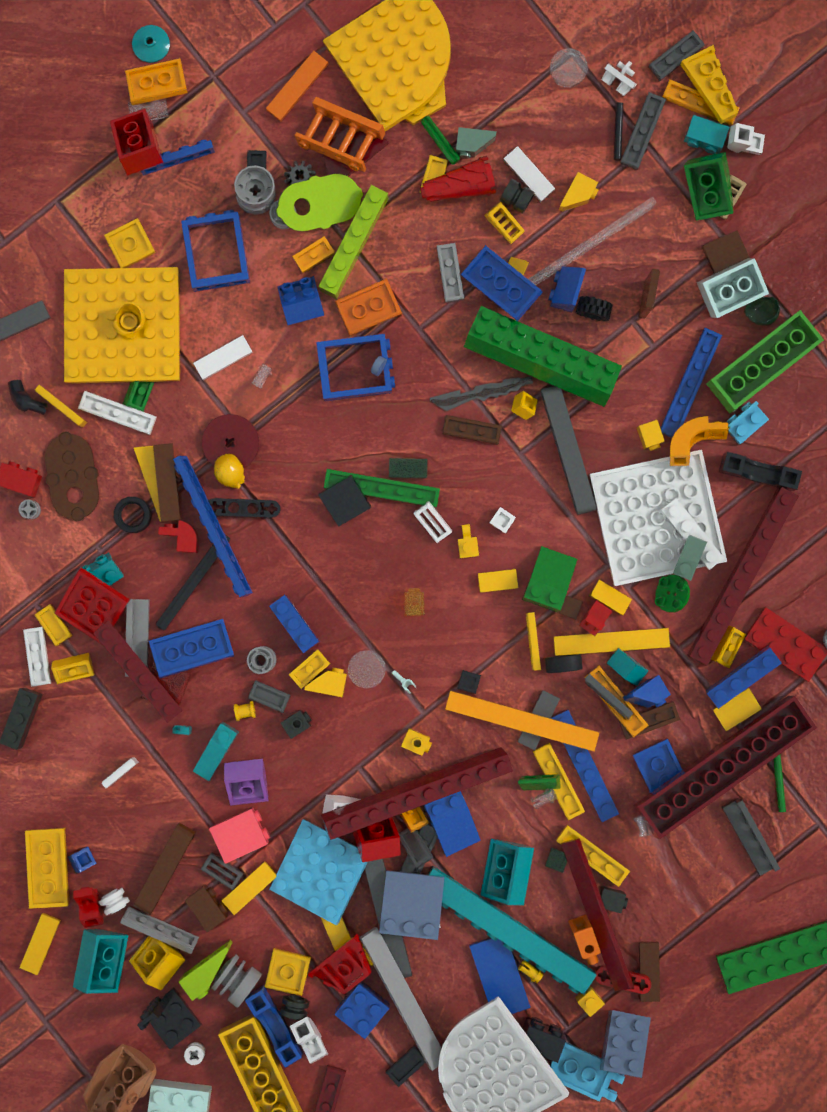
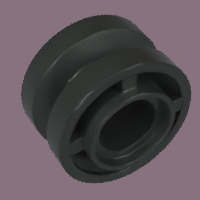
M295 995L283 997L282 1003L285 1006L281 1007V1015L295 1020L307 1017L308 1012L304 1009L309 1007L310 1001Z

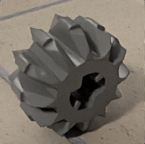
M295 161L294 168L290 165L287 166L290 172H284V176L287 177L284 181L288 185L307 181L310 177L315 176L316 172L311 170V164L305 167V161H302L300 165ZM302 174L304 179L301 180L299 178V180H297V175L301 176Z

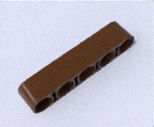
M178 823L133 905L134 907L149 915L152 914L196 831Z

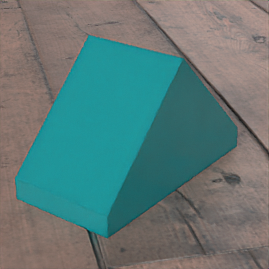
M620 648L606 662L620 676L636 686L649 671Z

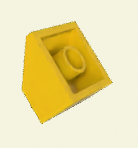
M150 936L146 938L129 960L147 985L159 990L164 988L185 961L177 948Z

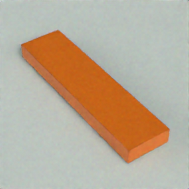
M313 51L266 107V111L281 122L329 65L328 61Z

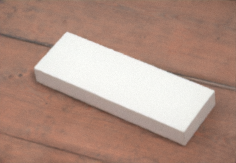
M518 146L503 158V161L525 186L535 192L534 196L540 203L555 190L553 185Z
M242 335L193 364L202 380H205L253 352Z
M43 627L24 629L31 687L51 684Z

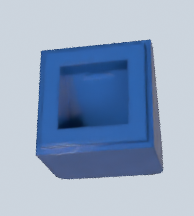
M89 847L68 856L76 874L97 864Z

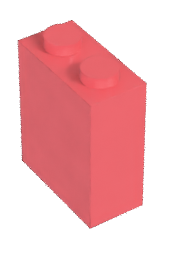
M254 807L209 828L225 864L269 843V832L266 827H262L260 823L262 817L258 810H254Z

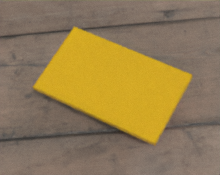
M749 688L719 709L717 707L713 709L725 731L762 710Z

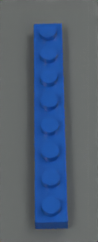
M178 456L174 458L175 470L181 475L184 481L183 486L192 498L191 503L200 514V522L206 527L211 543H214L216 555L225 566V574L231 579L234 592L239 597H246L253 592L188 457Z

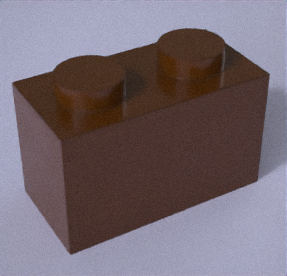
M205 884L187 897L185 902L206 932H209L228 917V909L222 902H218L214 889L211 886L208 888Z

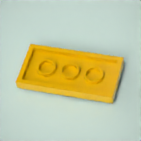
M65 828L26 830L29 909L69 906Z

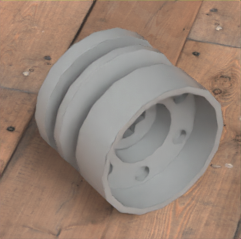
M255 165L242 169L236 176L234 186L237 203L240 208L253 215L263 214L268 211L276 198L274 179L271 173L264 167ZM254 191H258L257 196L253 195Z
M235 954L234 957L226 961L217 973L211 988L215 991L220 984L223 985L219 995H223L227 990L231 991L227 1001L238 1008L256 985L262 973L254 967H250L244 972L242 969L246 961L243 960L239 966H236L235 963L239 956Z

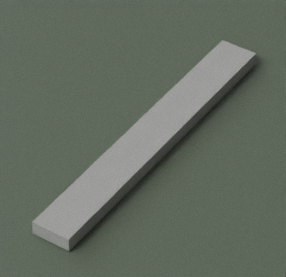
M374 927L359 937L427 1066L433 1071L439 1066L442 1048L378 928Z

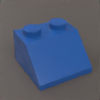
M562 266L560 272L556 271L553 282L557 284L555 290L551 289L548 298L551 301L550 307L572 313L583 282L585 268Z

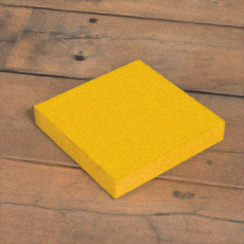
M138 218L104 235L120 268H127L156 253Z
M274 948L264 987L302 996L311 957Z

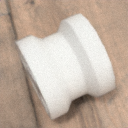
M199 1042L189 1044L184 1053L186 1062L190 1065L199 1064L205 1056V1047Z

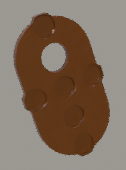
M62 432L51 441L45 452L46 484L49 485L52 504L56 511L76 522L83 521L97 507L99 501L97 477L99 473L95 467L93 452L88 442L80 436L69 432ZM73 487H78L83 492L82 500L76 504L71 503L67 498L68 491Z

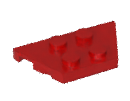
M355 934L310 970L307 975L311 978L316 976L324 980V985L333 987L342 994H346L368 977L372 971L358 934Z

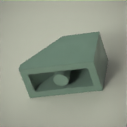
M459 127L456 153L463 159L475 157L495 141L497 131Z
M689 535L673 574L691 581L707 541Z

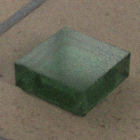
M551 847L545 866L563 873L567 864L565 853Z

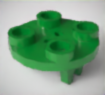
M678 575L661 577L656 589L655 604L669 613L682 610L690 597L688 582Z

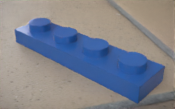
M201 140L194 146H182L178 151L161 153L163 163L141 170V173L144 176L215 153L211 140Z

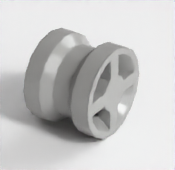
M24 500L19 505V513L24 518L36 519L41 513V507L36 501Z

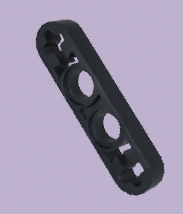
M224 498L208 500L210 505L216 502L217 505L224 506L223 502H226V513H223V509H217L214 512L216 516L276 518L281 512V506L273 500ZM233 502L239 505V510L236 513L229 511V505ZM251 503L258 505L259 509L255 514L248 512V506ZM261 503H265L264 507H270L271 504H274L277 511H274L271 515L270 511L263 510L264 515H260L262 512Z

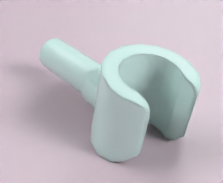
M395 670L392 672L402 683V687L407 693H411L407 689L409 685H413L416 688L412 680L403 678Z

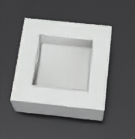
M500 507L490 521V524L506 533L516 517Z

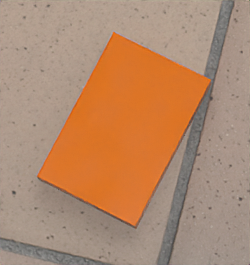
M387 279L335 301L350 337L402 315Z

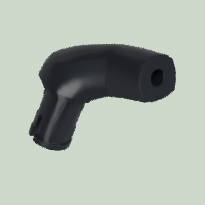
M21 380L8 382L11 400L19 410L23 412L30 410L41 415L45 414L47 403L31 399L30 395L25 392Z

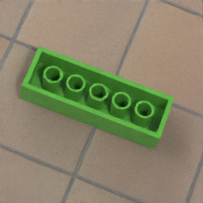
M799 310L712 378L706 385L726 410L731 413L819 345L824 339L802 311Z

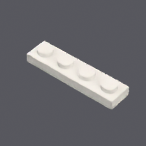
M677 498L661 509L685 541H687L689 535L707 541L700 560L708 570L724 559L723 555Z

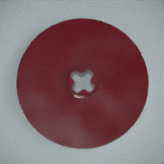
M235 414L221 415L212 420L206 427L202 437V448L207 460L213 466L220 456L233 454L238 458L243 468H246L257 456L259 436L253 424L246 418ZM234 439L233 443L235 446L227 447L228 442L226 440Z

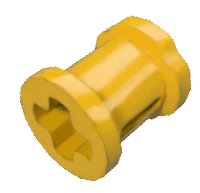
M253 701L244 705L234 704L236 721L246 717L256 718Z

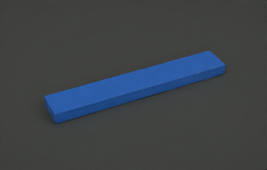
M707 328L703 329L660 427L663 435L673 438L675 432L684 424L720 342L721 334Z

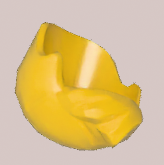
M132 302L122 304L115 313L113 326L119 335H129L140 330L145 323L143 309Z
M225 454L217 458L214 464V475L218 482L226 487L239 489L241 487L240 484H243L245 481L243 465L233 454Z

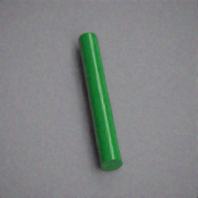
M780 754L773 759L778 812H786Z

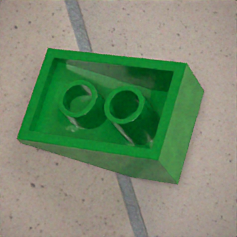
M726 152L689 159L684 164L696 221L733 214L730 172Z
M541 546L523 601L559 613L564 603L577 559Z

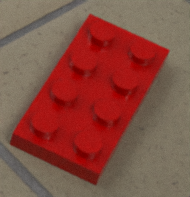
M766 607L763 608L744 638L745 641L760 651L769 645L781 661V665L807 682L810 681L827 655L825 646Z

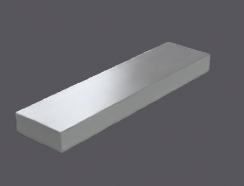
M131 907L127 908L120 922L125 926L189 954H192L199 939L198 936Z

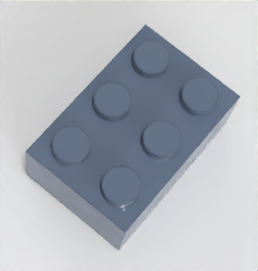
M609 1010L600 1070L642 1078L650 1017Z

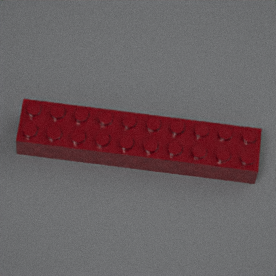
M787 696L633 806L653 836L661 839L817 727L796 696Z

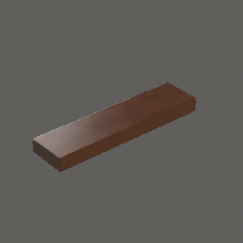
M173 443L153 445L161 522L181 520L177 477L173 460Z

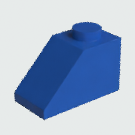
M657 675L646 680L622 698L624 701L648 708L655 705L657 708L666 703L665 699L671 694L661 677Z

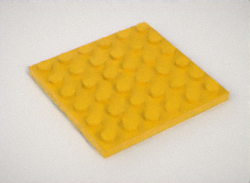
M178 267L64 269L65 383L180 381ZM126 302L137 304L144 311V325L135 333L119 335L113 326L117 309Z

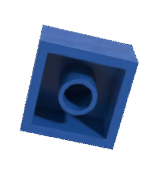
M361 981L346 995L335 1009L334 1015L362 1038L366 1039L389 1010L390 1003Z

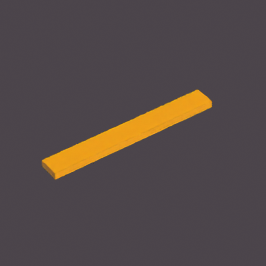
M450 691L445 710L595 751L600 733L454 691Z

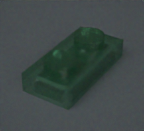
M389 458V478L427 479L428 459Z

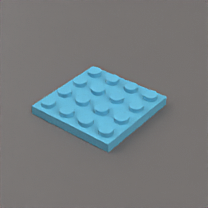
M303 819L270 890L334 925H338L368 862H362L357 846L340 837L330 840L326 830Z

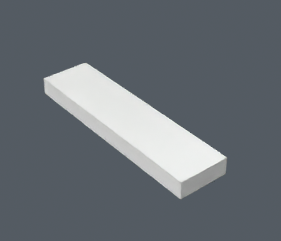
M84 391L78 409L149 435H151L157 418L156 416Z

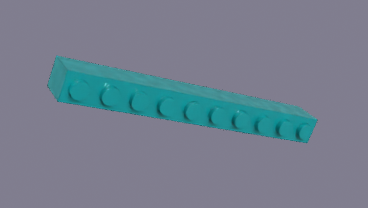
M432 866L427 875L444 877L442 906L444 908H452L455 910L454 914L463 920L466 917L472 921L470 924L476 929L481 930L482 928L486 930L490 938L495 941L497 939L504 942L503 946L512 952L515 949L525 961L529 962L532 960L536 963V967L544 973L546 971L553 974L552 978L559 983L564 981L574 993H586L596 977L594 970Z

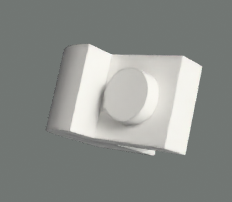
M736 123L730 127L727 147L736 153L743 151L760 155L763 152L765 135L755 133L752 126Z
M305 1017L290 1026L297 1043L302 1045L309 1063L312 1064L328 1055L321 1039L322 1036L311 1018Z

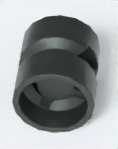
M511 179L501 195L500 201L508 206L512 204L513 209L523 214L535 192L527 187L521 188V183Z

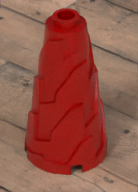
M479 157V159L469 162L460 168L425 181L423 187H420L422 199L426 198L427 201L432 202L449 198L496 194V189L491 190V187L495 186L490 163H484V161L488 160V157Z

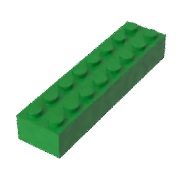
M483 306L480 307L464 344V348L605 407L612 394L622 365Z

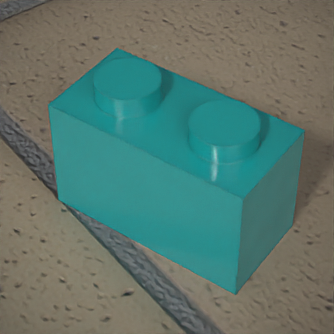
M693 115L683 142H686L688 146L693 148L701 147L710 154L720 153L730 127Z

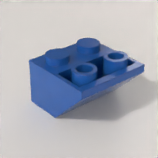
M314 276L277 286L287 325L324 316Z

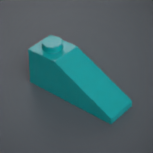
M225 722L220 723L193 772L210 781L239 734V731Z

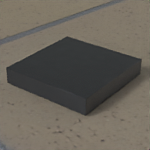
M352 475L318 494L338 527L371 508L370 503Z

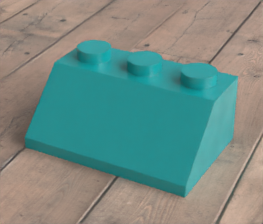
M491 838L480 896L507 905H524L534 848L520 843Z
M84 929L73 987L85 994L118 993L129 935L101 929Z

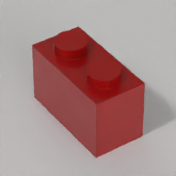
M11 461L8 464L2 463L0 467V486L35 498L43 477L37 474L38 470L29 467L23 470L19 468L20 464Z

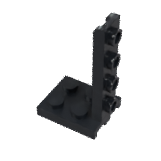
M174 987L164 996L154 998L146 1009L143 1010V1014L140 1016L141 1020L137 1024L143 1031L150 1022L169 1049H172L202 1025Z

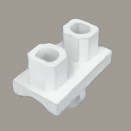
M628 61L626 65L619 62L617 67L622 70L621 72L610 64H607L604 68L606 71L601 80L611 85L616 77L622 82L616 91L623 96L637 85L625 76L626 73L631 77L635 74L630 69L632 62Z

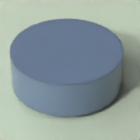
M382 356L377 357L371 368V373L379 376L386 365L387 359Z

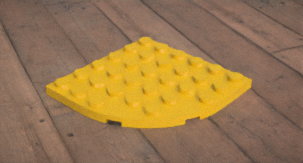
M384 0L323 40L332 57L376 121L383 125L385 131L417 112L433 98L434 93L442 85L450 64L451 44L449 31L443 15L433 0Z

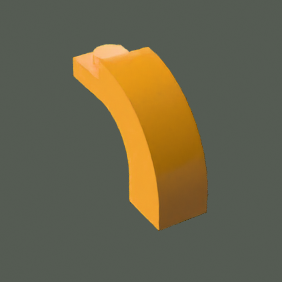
M704 416L684 423L675 432L671 440L670 466H689L690 449L699 441L727 439L728 422L722 423L717 421L708 423V416Z

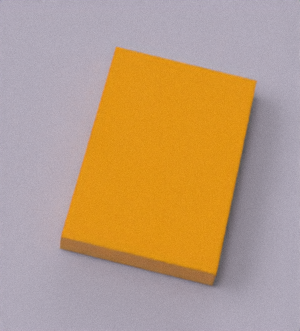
M180 58L125 70L132 105L188 93Z

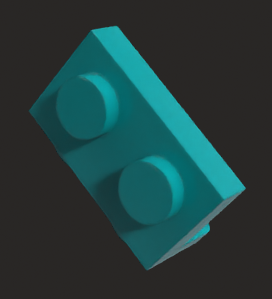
M109 552L98 556L90 565L81 567L109 586L124 577Z

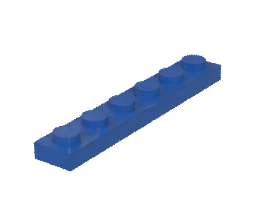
M568 709L551 717L554 720L576 725ZM563 743L601 822L618 815L619 812L589 751Z

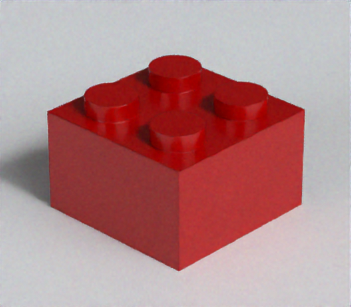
M392 817L353 832L362 862L400 856V836Z

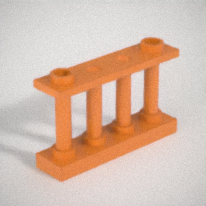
M315 97L312 104L316 115L305 135L296 132L295 137L298 145L303 149L308 150L309 148L344 163L354 171L360 170L365 172L366 166L362 159L373 139H383L385 135L383 125ZM329 117L333 121L322 142L312 139L322 118ZM343 123L350 128L337 150L328 145L339 125ZM362 131L366 133V137L355 157L345 153L355 133Z

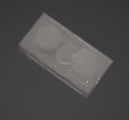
M166 98L132 105L131 102H128L129 114L146 108L151 120L169 117Z

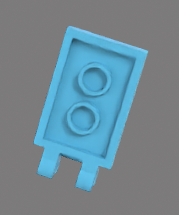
M565 1042L558 1063L552 1061L550 1067L564 1086L599 1102L601 1097L615 1102L617 1092L608 1088L611 1079L620 1084L625 1079L623 1074L600 1070V1057L568 1042Z

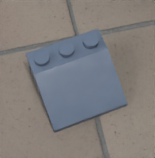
M386 870L379 933L438 940L444 877Z

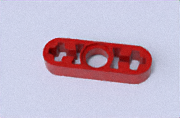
M605 965L600 966L596 970V981L599 984L613 987L610 977H606L603 980L602 976L599 975L603 970L607 971ZM628 971L631 981L632 977H636L635 982H641V979H643L648 986H644V989H641L639 984L634 983V987L627 989V991L639 994L648 993L651 989L650 978L644 974Z

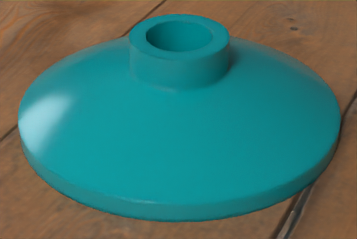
M147 25L141 27L134 34L132 48L140 60L147 63H155L167 55L170 48V40L162 28L155 25ZM152 39L153 43L147 44V40Z

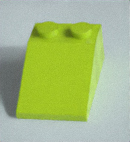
M231 939L185 972L179 980V984L192 1001L196 998L200 1000L208 994V991L211 989L210 985L233 943Z

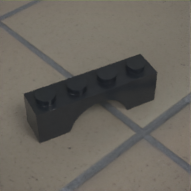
M731 452L723 454L719 473L777 488L784 487L789 491L798 490L802 471L757 462L746 456Z

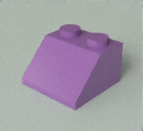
M263 759L224 763V782L230 806L269 801Z

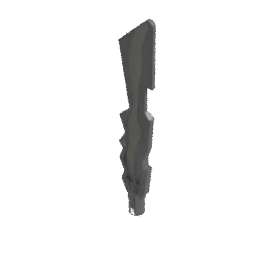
M531 376L502 380V383L475 386L474 390L460 393V390L431 397L430 402L448 411L475 398L484 402L490 396L498 398L499 395L506 396L510 391H518L522 386L532 384L533 380Z

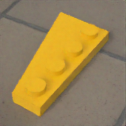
M714 45L682 60L681 67L719 123L722 124L736 117L738 110L731 91L728 90L726 85L727 80L725 75L722 74L720 61L716 58Z
M153 446L135 447L134 451L159 521L161 522Z

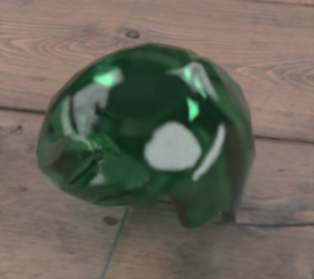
M761 297L748 303L746 309H744V314L749 320L760 326L773 324L780 313L778 300L774 297Z

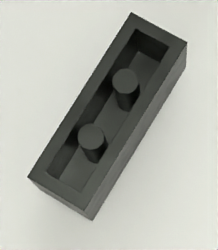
M19 688L1 736L0 744L16 750L23 748L43 694L28 688Z

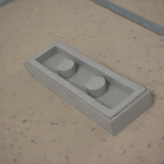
M456 244L437 245L445 303L464 300Z

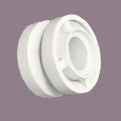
M116 888L98 901L100 906H106L104 910L105 915L119 911L130 901L128 897L122 896L125 892L123 888Z

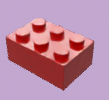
M146 108L110 121L118 157L127 176L163 163L154 126Z

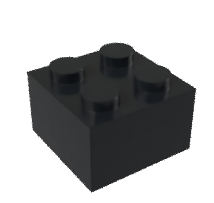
M526 1017L522 1028L544 1058L558 1063L566 1042L561 1027L555 1024H550V1026L543 1024V1021L536 1017H532V1019Z

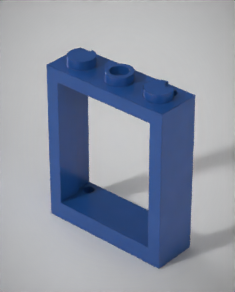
M227 210L219 215L208 213L201 218L189 216L186 217V220L181 221L191 286L194 292L250 283L238 212ZM234 221L242 272L197 280L189 228Z
M385 334L316 342L324 401L392 393V388H395L394 376L390 377L389 369H393L392 357L388 358L387 350H391L390 340L385 339ZM380 342L382 357L387 359L383 369L385 386L331 392L326 348Z

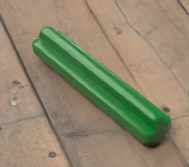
M430 116L424 117L421 120V124L452 165L458 163L460 157Z

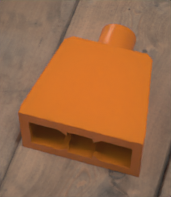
M587 915L569 920L568 923L582 959H586L588 965L598 963L597 955L601 951Z

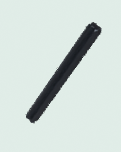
M214 543L156 622L157 627L166 630L217 559Z

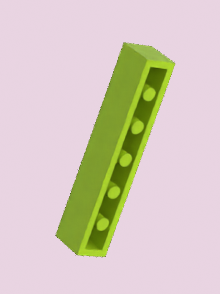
M373 185L370 186L319 285L321 292L335 299L338 298L389 199L387 192Z

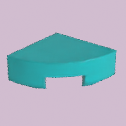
M174 725L172 726V733L189 735L192 733V727Z

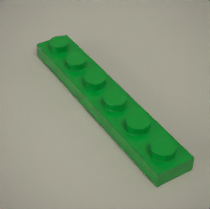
M331 469L326 471L325 489L352 475L366 496L423 506L429 501L433 507L437 508L440 488Z

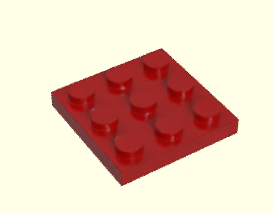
M80 568L56 609L55 614L100 643L93 633L107 621L115 627L130 599L85 569Z

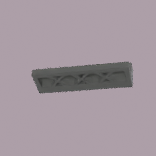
M737 798L722 806L725 815L758 874L761 876L770 870L778 871L780 867L743 800Z

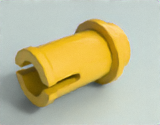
M523 960L521 964L524 966L519 965L518 970L528 976L532 983H538L543 977V973L529 962Z

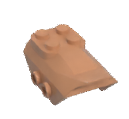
M124 1044L119 1046L99 1063L91 1081L87 1085L83 1097L88 1112H132L138 1099L143 1098L147 1094L156 1076L155 1064L140 1050Z

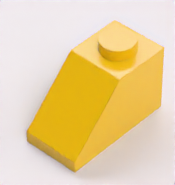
M578 172L559 210L566 211L588 204L590 199L594 200L599 191L596 188L598 182Z
M332 668V671L328 670L307 684L304 690L343 697L347 674L343 673L344 669Z

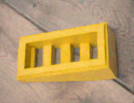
M501 202L497 203L484 215L510 244L525 232ZM500 211L501 213L495 218L493 215ZM505 216L507 219L500 224L498 221ZM510 222L512 225L505 230L503 227ZM516 228L517 231H515V232L510 236L508 233H509L512 229Z

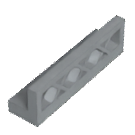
M130 599L126 610V643L148 668L150 600Z

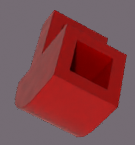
M179 521L178 528H176V524H164V527H159L158 535L177 537V552L198 553L199 537L192 525Z
M595 600L582 618L579 626L596 636L598 631H601L605 626L604 623L612 613V610Z
M82 887L79 890L73 891V898L79 906V921L83 927L103 925V909L98 902L101 900L98 889Z

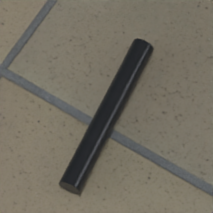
M621 102L616 103L615 161L621 160L623 103Z

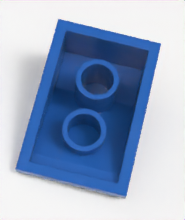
M461 791L423 805L446 857L481 841Z

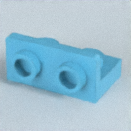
M757 401L752 404L748 402L741 408L743 412L740 415L736 416L734 414L726 421L728 422V433L739 445L769 420L757 406L759 404Z

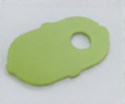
M332 174L323 177L313 176L307 181L288 186L282 192L276 209L277 217L281 218L289 228L296 231H308L316 228L326 229L332 224L351 219L360 207L363 192L350 177L343 174ZM303 198L309 203L310 209L306 215H298L295 212L294 203L297 199Z

